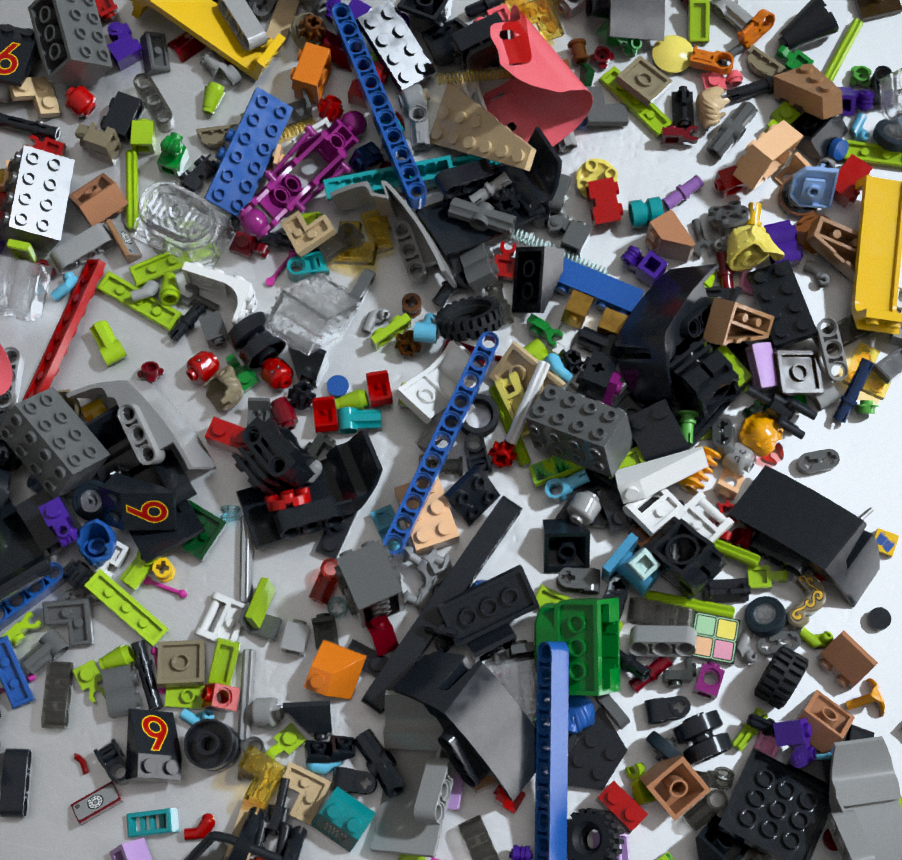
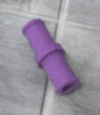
M694 175L693 178L683 185L679 184L676 186V190L661 201L667 210H671L681 201L688 200L692 193L704 186V183L698 175Z

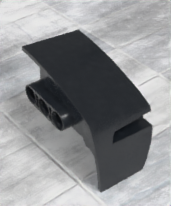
M539 127L534 129L527 142L536 149L530 171L505 164L491 166L487 159H480L442 170L434 177V182L443 194L442 201L416 209L415 213L445 256L459 253L504 234L488 228L485 231L474 229L469 222L448 216L452 199L456 197L472 202L469 198L470 195L485 186V182L488 181L489 183L504 171L512 181L505 188L511 189L514 187V192L521 195L518 201L520 208H514L512 214H510L516 216L514 229L539 217L546 211L542 203L552 201L555 196L561 175L562 160ZM490 197L485 202L490 203L494 207V201L498 199ZM498 206V207H494L495 210L501 211L500 208H499V206Z
M767 465L763 467L728 514L730 517L756 530L748 547L751 552L799 577L803 576L807 569L821 575L825 580L839 588L849 605L853 608L880 570L878 544L874 534L864 530L867 526L864 520L813 489Z

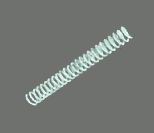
M519 228L517 229L515 234L514 229L512 234L507 235V237L511 236V239L515 238V241L519 239V242L523 241V244L527 243V246L531 244V247H537V243L539 240V237H537L536 241L533 244V241L535 239L534 235L531 241L529 242L531 237V234H529L528 238L525 241L527 232H525L523 238L521 239L523 230L517 237L518 232L520 230ZM543 239L540 240L538 246L542 245ZM570 251L568 252L565 258L569 259L571 253ZM573 253L569 260L577 262L578 255H576L575 259L573 260V257L575 255ZM580 257L577 263L581 264L582 257ZM586 258L583 260L581 265H585ZM590 260L585 265L586 267H589ZM592 262L589 268L593 269L594 262ZM598 264L595 265L594 270H597ZM602 265L597 270L598 272H601ZM604 267L601 273L605 274L606 267Z

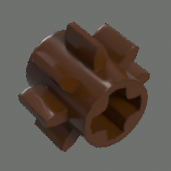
M305 15L303 21H300L298 28L301 29L300 36L306 37L307 41H319L320 35H323L325 28L322 27L323 20H320L316 15Z
M405 328L403 334L397 333L395 349H399L401 355L413 357L415 351L420 352L421 342H414L413 330Z

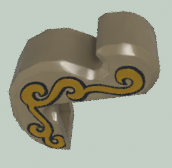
M804 573L801 577L794 575L791 579L802 593L806 595L805 598L787 612L786 626L794 631L803 629L810 622V618L806 616L817 613L826 601L825 588L815 576L809 573Z

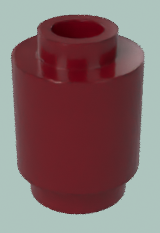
M287 397L273 400L270 410L274 420L278 423V426L293 430L299 421L293 405L290 404Z

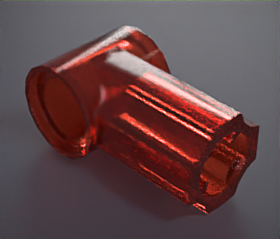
M328 558L322 562L321 570L309 595L310 599L326 606L338 582L336 574H326L328 566H337V561L334 558Z

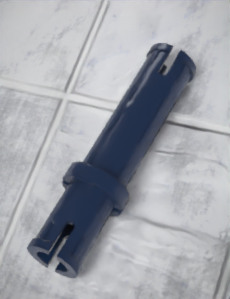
M863 357L861 358L847 390L840 397L841 401L832 418L846 423L850 412L858 403L856 402L875 363Z

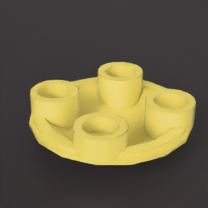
M668 35L664 37V41H657L652 49V57L654 63L663 70L664 74L672 75L679 73L690 66V56L693 55V48L686 39L677 35Z
M598 158L589 159L577 170L575 178L576 187L580 194L587 198L585 183L613 177L614 182H618L617 170L606 160Z

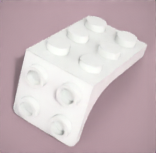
M184 262L182 271L187 285L194 284L201 290L231 299L237 304V309L232 319L233 326L249 316L250 311L254 312L257 299H255L252 283L247 282L238 275L233 277L226 275L222 270L216 268L212 270L204 268L198 262Z
M453 339L430 367L399 387L395 395L423 422L428 424L442 410L445 411L471 353L462 344ZM479 360L473 363L477 368L484 367ZM467 380L464 382V385L468 388H473L475 382Z

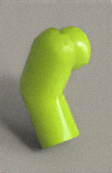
M804 627L799 632L800 638L814 649L825 648L834 639L833 634L829 631L813 634Z

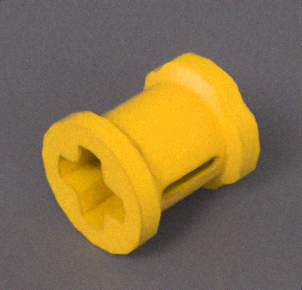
M159 558L154 561L152 571L155 573L156 578L161 582L171 581L175 576V568L170 560ZM164 566H167L168 570L161 574L159 570H163Z

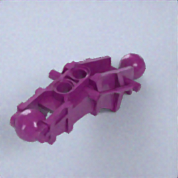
M349 111L343 115L341 121L337 119L325 131L322 130L319 133L311 125H307L304 128V135L290 149L274 170L271 171L269 169L264 173L263 176L269 183L239 211L240 214L237 218L240 220V227L243 232L249 236L256 237L258 240L262 236L265 237L294 208L300 213L305 210L304 204L324 189V183H322L314 190L320 181L339 177L342 173L348 174L351 168L344 161L348 156L346 152L359 141L356 137L361 136L367 128V121L364 115L358 111ZM315 149L328 164L302 188L299 178L288 173ZM297 151L295 158L286 163V161ZM258 205L272 220L268 223L264 212L259 209H253L254 206Z

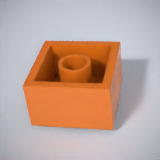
M306 42L304 49L299 50L297 61L299 62L297 67H293L290 79L292 80V89L296 99H303L302 89H305L310 103L317 105L323 96L333 69L331 50Z

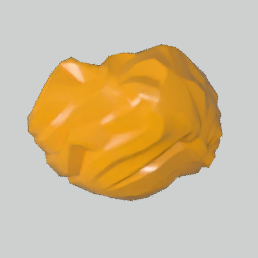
M757 412L744 419L739 429L738 439L741 444L751 449L757 456L765 457L775 450L776 442L782 440L783 429L777 426V419L765 412Z

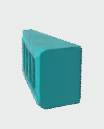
M176 808L126 814L128 838L179 832ZM158 815H159V829H157V826H156V816H158ZM148 816L150 830H147L146 817ZM140 817V831H137L136 818Z

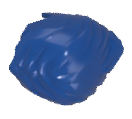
M99 519L89 521L82 526L76 541L80 554L94 567H102L106 561L110 560L117 546L115 532L108 524Z
M569 695L568 733L576 735L582 729L590 727L595 723L594 705L584 695Z

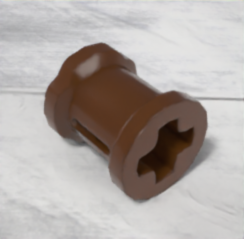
M577 38L569 41L567 46L571 50L572 65L581 66V63H588L590 56L586 53V40Z
M415 293L406 294L402 299V312L404 314L407 313L411 319L419 316L422 311L420 296Z

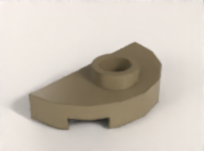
M751 44L747 53V62L755 74L764 77L766 75L773 76L785 71L786 67Z
M238 124L196 129L199 140L205 146L219 149L221 146L223 147L226 141L224 140V135L229 128L232 129Z

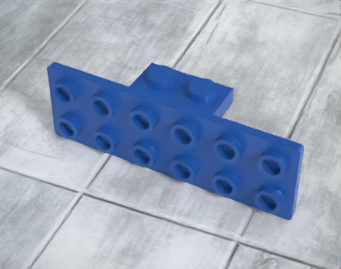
M259 87L254 90L239 124L227 130L224 135V140L226 141L223 147L221 146L216 152L215 158L217 160L214 166L218 167L204 197L206 201L237 218L240 214L239 211L253 198L290 118L293 107Z

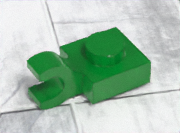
M781 45L775 54L778 60L786 62L784 66L788 71L798 68L803 64L814 63L811 58L799 49L793 53L784 45Z
M532 313L528 317V331L535 337L547 338L548 345L556 348L557 343L552 338L559 337L563 339V333L560 330L551 328L549 323Z
M233 353L225 358L227 364L234 368L235 375L242 385L243 394L261 383L254 371L248 370L245 365L241 366Z

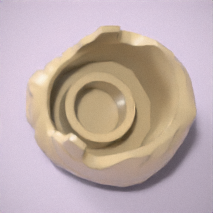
M709 87L697 95L696 111L699 116L698 119L706 129L719 124L720 118L726 116L725 112L719 113V111L730 100L729 98H721L725 91L721 87Z

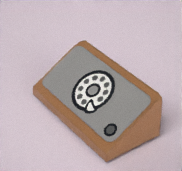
M111 219L106 220L107 227L126 262L130 264L142 258V254L125 223Z

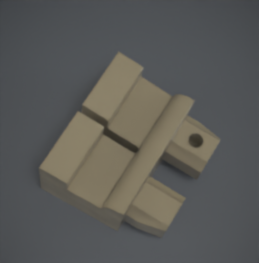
M91 122L90 126L80 123L75 132L76 138L80 139V146L87 149L91 157L111 165L115 164L123 148L115 129L107 127L105 132L97 130L95 123Z

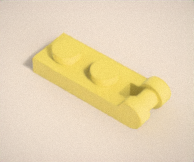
M516 371L510 373L507 378L495 380L496 387L512 420H514L525 394ZM513 385L515 391L509 393L507 387ZM525 423L521 437L530 434L527 423Z

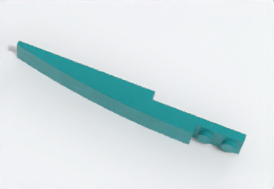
M448 155L415 163L426 189L438 187L434 182V177L440 171L484 158L473 155L451 158ZM488 160L491 166L501 164ZM392 166L323 180L327 201H333L329 193L364 181H368L374 193L385 194L381 181H387L398 193L403 192ZM408 175V176H405L406 179H412V178H414V177L409 176V175Z

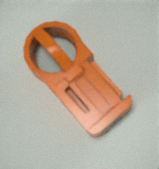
M766 9L758 11L751 19L752 22L741 32H737L739 43L747 49L750 48L751 44L754 45L773 27L775 22V15Z
M695 46L693 48V55L690 56V66L719 75H727L734 69V57L729 52L716 50L714 53L698 49V46ZM724 59L728 60L731 64L726 67L716 62Z

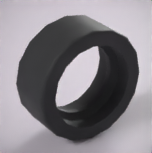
M477 394L473 404L485 405L490 410L491 420L482 428H474L465 420L461 430L466 435L477 432L486 437L494 432L498 425L499 410L491 397L485 394Z

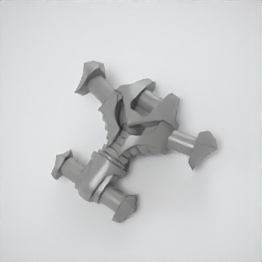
M412 546L405 547L402 563L409 560L417 565L415 569L421 574L424 584L418 589V596L410 594L408 590L403 593L404 605L408 602L417 607L419 611H423L434 595L435 586L441 584L453 568L450 562V554L446 553L444 557L436 554L437 549L433 548L428 555L420 557L413 553Z

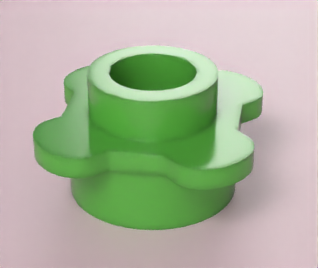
M862 65L853 66L851 68L852 77L849 80L850 84L868 87L871 83L869 80L872 74L871 69Z
M860 400V404L854 407H858L857 413L875 414L876 408L879 405H874V400Z

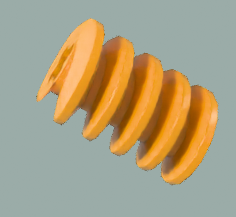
M703 446L708 467L677 482L689 494L696 495L699 493L696 490L697 488L704 490L705 486L701 481H709L705 473L712 475L713 470L709 466L717 467L718 465L713 459L721 460L722 458L718 452L711 448Z

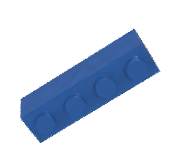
M564 258L563 272L555 287V290L563 295H571L573 289L594 297L592 304L597 309L604 311L607 307L628 316L644 294V290L567 258Z

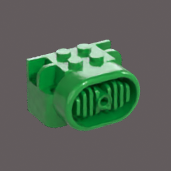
M619 597L576 598L542 605L537 613L534 626L536 674L537 648L539 644L544 641H563L569 648V695L601 696L620 691Z

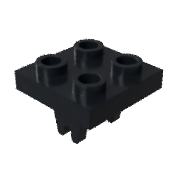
M476 463L444 494L461 520L468 526L501 496L481 466Z

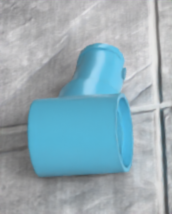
M427 313L423 321L415 322L414 342L437 343L438 324L436 323L437 318L435 314Z
M583 468L567 478L564 476L561 479H550L545 485V492L553 501L561 503L568 498L569 494L573 493L575 488L590 482V479ZM556 486H561V492L558 495H553V489Z

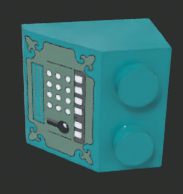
M336 787L311 826L351 852L376 813L339 787Z

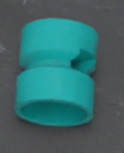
M660 197L647 198L646 202H643L641 199L628 202L629 219L633 229L645 227L647 223L664 214Z

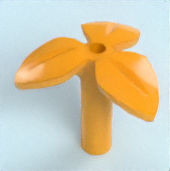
M868 678L866 681L873 688L871 692L846 701L847 708L851 710L877 702L880 708L879 717H883L886 704L880 686L875 680Z

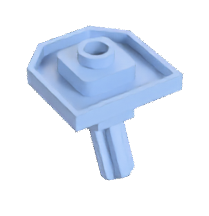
M824 163L816 167L805 166L793 174L789 196L801 207L831 209L839 175L838 168H827Z

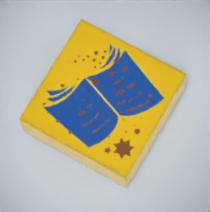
M877 528L874 536L878 544L879 554L892 558L899 535Z

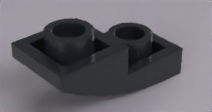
M331 735L329 742L306 740L304 746L306 763H330L355 757L354 737Z

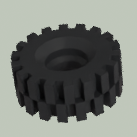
M582 808L578 810L579 813L573 812L570 815L572 820L567 819V854H569L567 859L618 860L615 855L622 854L623 849H620L619 846L624 844L625 839H620V835L624 834V831L617 827L621 824L619 820L613 819L615 816L612 813H607V811L601 809ZM595 829L599 832L600 842L596 848L592 849L587 843V836L591 830Z

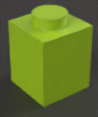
M145 118L132 120L130 142L132 150H136L137 153H155L156 127L154 121Z

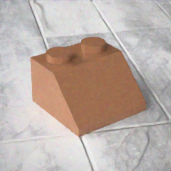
M104 173L68 196L91 227L98 223H105L106 218L112 214L120 213L123 211L124 206L129 204L116 182Z
M672 209L649 222L645 237V243L649 250H653L658 256L683 262L691 260L696 243Z
M845 630L816 657L819 660V665L825 671H831L836 676L835 680L843 688L847 687L849 690L855 687L878 664Z
M819 690L814 692L796 717V719L807 718V722L812 727L810 745L816 751L823 754L833 749L834 742H841L855 719L853 715Z
M683 755L657 762L639 777L674 821L711 791Z

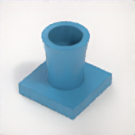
M631 532L602 567L601 579L608 584L610 579L618 573L643 597L656 583L662 571L656 569L643 581L628 566L626 562L634 555L638 543V537Z

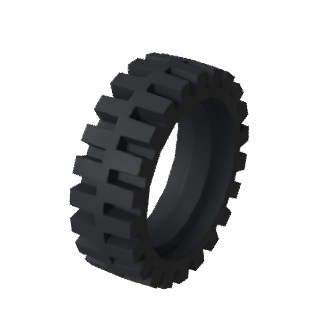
M471 296L468 299L455 300L451 302L452 304L445 305V308L439 309L440 311L436 315L441 337L449 341L454 339L457 342L461 339L462 341H467L470 338L475 340L476 337H480L484 332L497 331L503 325L502 323H504L500 301L495 299V297L484 296L483 298L482 296H477L476 298Z

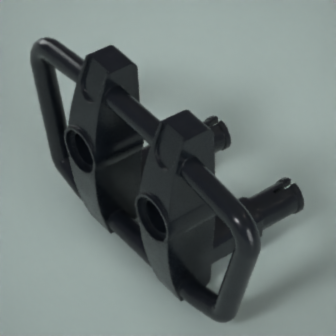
M252 807L249 809L247 818L238 836L220 831H212L206 835L184 860H197L214 841L233 845L225 860H246L249 853L266 860H298L303 842L307 836V830L303 827L300 834L301 826H295L292 829V834L283 855H279L253 843L259 827V819L263 817L264 813L262 809H259L256 815L257 807Z

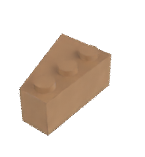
M812 63L803 64L798 68L773 76L775 99L780 100L784 98L789 101V105L795 106L797 104L802 106L803 111L823 120L843 113L842 90Z
M819 216L811 222L805 242L854 283L858 231Z

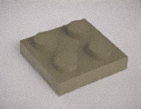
M638 56L615 79L617 84L647 107L673 81L642 56Z
M205 640L158 642V688L205 686Z

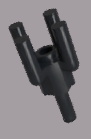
M750 385L744 390V393L764 404L763 412L777 419L776 424L778 427L799 439H803L806 432L789 421L793 417L795 410L811 420H815L818 415L811 407L792 396L782 397L775 392L767 396Z
M283 777L280 780L275 805L268 804L266 816L259 819V827L253 840L254 844L265 848L268 834L279 836L275 851L279 855H283L293 826L288 823L291 809L284 807L290 779Z

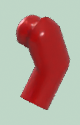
M206 813L202 816V820L197 827L185 828V841L204 839L215 827L214 816Z

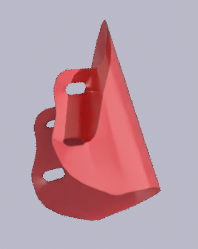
M514 4L511 8L509 22L494 23L490 27V36L498 50L500 64L512 76L508 82L486 92L483 99L487 111L495 116L503 125L511 122L515 123L516 129L513 133L524 141L528 142L534 129L539 127L553 147L582 123L592 107L593 97L590 91ZM510 30L511 39H501L499 36L500 31ZM501 93H505L496 100L491 101V99H493L494 97L500 95Z

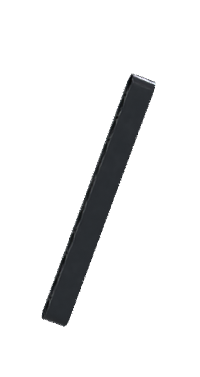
M504 495L501 497L361 700L362 703L380 715L384 712L386 690L393 691L392 688L420 660L436 637L435 633L424 631L425 623L429 621L438 625L440 623L445 624L437 604L469 589L520 515L522 507Z

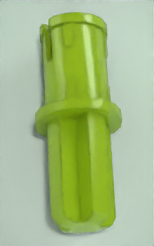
M758 707L752 713L765 719L768 718V714ZM746 723L741 724V730L732 741L734 748L740 752L744 750L753 736L758 735V729L748 726Z

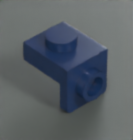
M371 141L355 149L348 164L356 173L368 171L369 168L383 162L384 159L378 146Z

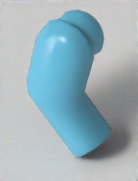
M861 112L857 114L850 130L856 141L865 142L869 140L870 133H866L867 130L863 128L867 115Z
M73 272L65 273L63 275L64 282L50 293L54 300L59 301L76 285L78 278L74 276Z
M550 353L545 357L544 361L550 364L549 369L565 383L572 379L573 375L564 367L559 355Z
M184 708L179 718L192 726L202 719H214V712L206 709L203 712L194 714Z
M337 761L330 763H306L310 772L326 775L333 771L334 767H339L342 763Z

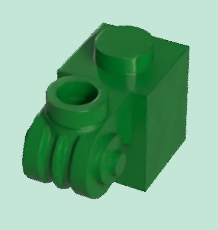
M605 19L595 35L609 48L620 45L624 55L634 57L643 45L642 40L608 37L609 19Z
M171 132L170 136L167 135L160 144L162 152L157 161L160 172L176 178L181 176L189 158L187 147L182 144L183 137L178 133Z

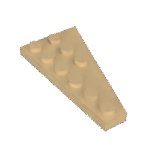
M447 82L430 134V143L530 171L536 149L513 133L506 125L498 121L495 116L479 103L472 100L469 95L461 91L454 83Z

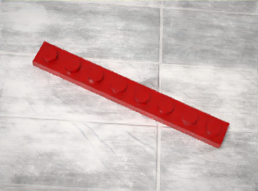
M87 259L23 400L50 388L54 377L59 372L61 361L68 352V346L77 332V326L86 313L88 302L95 293L94 289L99 279L103 276L106 263L102 260Z

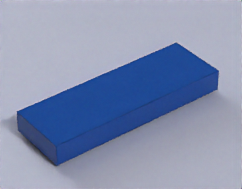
M8 635L0 638V681L13 709L35 700V697Z

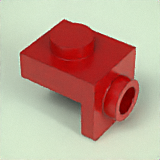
M95 0L100 19L108 20L116 15L114 11L118 7L114 4L113 0Z
M382 370L366 373L371 407L393 404L388 371Z
M334 396L313 398L312 405L316 433L338 430Z
M499 784L493 793L496 795L494 802L513 814L526 796V793L521 791L514 801H510Z

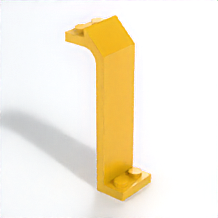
M130 0L133 2L132 6H134L131 15L139 19L148 7L155 9L256 81H258L275 56L278 55L286 39L279 33L275 39H267L266 45L245 51L219 11L218 4L212 0Z
M865 175L856 180L855 184L856 190H862L851 312L857 329L899 335L900 326H902V313H897L902 257V181Z

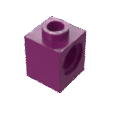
M713 662L702 663L692 693L715 700L718 696L725 670L720 669L721 666ZM704 675H712L715 679V684L709 685L705 683Z

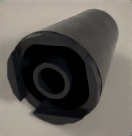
M810 0L781 30L778 42L791 51L838 32L839 26L832 12H828L825 8L827 5L823 0Z

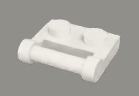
M664 488L646 498L627 503L623 506V511L627 516L632 517L652 537L672 520L673 516L684 506ZM655 494L660 496V498L656 502H654L649 508H647L643 513H641L638 510Z
M699 492L674 516L679 520L681 518L685 520L697 532L714 543L733 526L734 521L730 517L726 518L705 499L706 496L702 492ZM695 507H702L720 525L716 527Z
M213 592L211 604L200 627L196 628L194 634L215 643L218 637L236 641L242 629L238 619L245 604L218 592ZM220 604H225L226 606L214 632L208 631Z

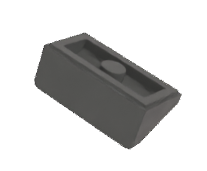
M145 31L140 37L145 75L170 72L165 33Z

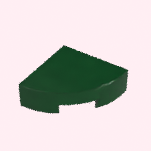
M581 63L580 81L584 86H591L595 70L588 63Z
M754 400L753 405L742 411L743 417L746 419L762 411L764 404Z

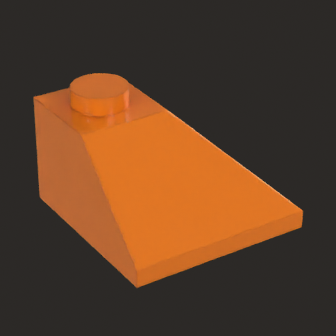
M323 640L310 667L304 688L324 696L351 700L367 656Z

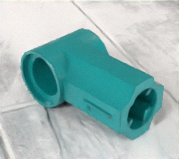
M354 407L338 409V432L341 434L357 433L358 430L365 429L382 430L381 409L358 410Z

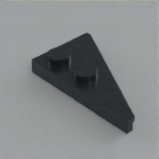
M597 491L595 493L600 500L601 510L610 533L638 524L632 517L624 513L623 506L627 503L623 504L620 493ZM660 497L650 498L638 510L643 513ZM678 500L683 506H685L683 500Z

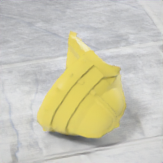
M758 225L740 226L734 228L728 236L726 263L733 271L751 269L762 263L769 256L775 261L784 259V252L772 241L764 227H759Z

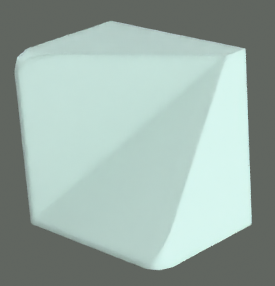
M644 547L626 562L643 581L661 565Z

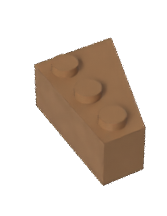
M714 297L703 338L709 343L721 346L728 343H741V341L766 339L769 338L775 316L734 301Z

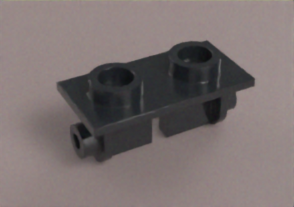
M680 86L677 92H671L673 126L686 130L689 126H694L693 91H689L687 86Z
M211 154L206 157L201 155L193 163L196 167L191 172L187 169L178 178L181 182L176 186L179 187L182 184L184 186L183 191L187 195L190 193L194 194L203 184L199 178L200 175L207 180L217 171V167L214 166L216 161L208 159Z
M748 578L713 579L703 589V601H749L751 587L750 585L748 586Z

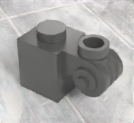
M562 212L551 216L547 223L548 233L551 236H558L562 233L564 236L561 240L560 248L567 250V253L570 251L571 255L574 253V256L578 255V258H580L591 236L592 228L583 221L569 220V216Z

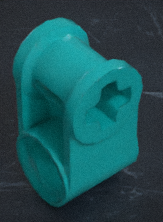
M315 251L303 257L294 256L290 258L287 262L288 278L292 282L299 283L327 277L330 274V270L326 267L325 252ZM294 267H300L302 269L300 272L292 271Z

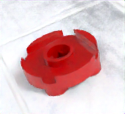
M302 487L296 489V492H293V489L280 491V496L273 494L265 496L264 499L268 511L286 509L289 506L295 507L311 501L309 487Z

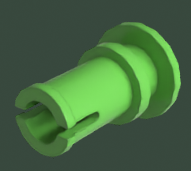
M693 410L677 411L676 414L681 416L678 422L689 445H692L693 428L696 425L694 417H698L699 413Z

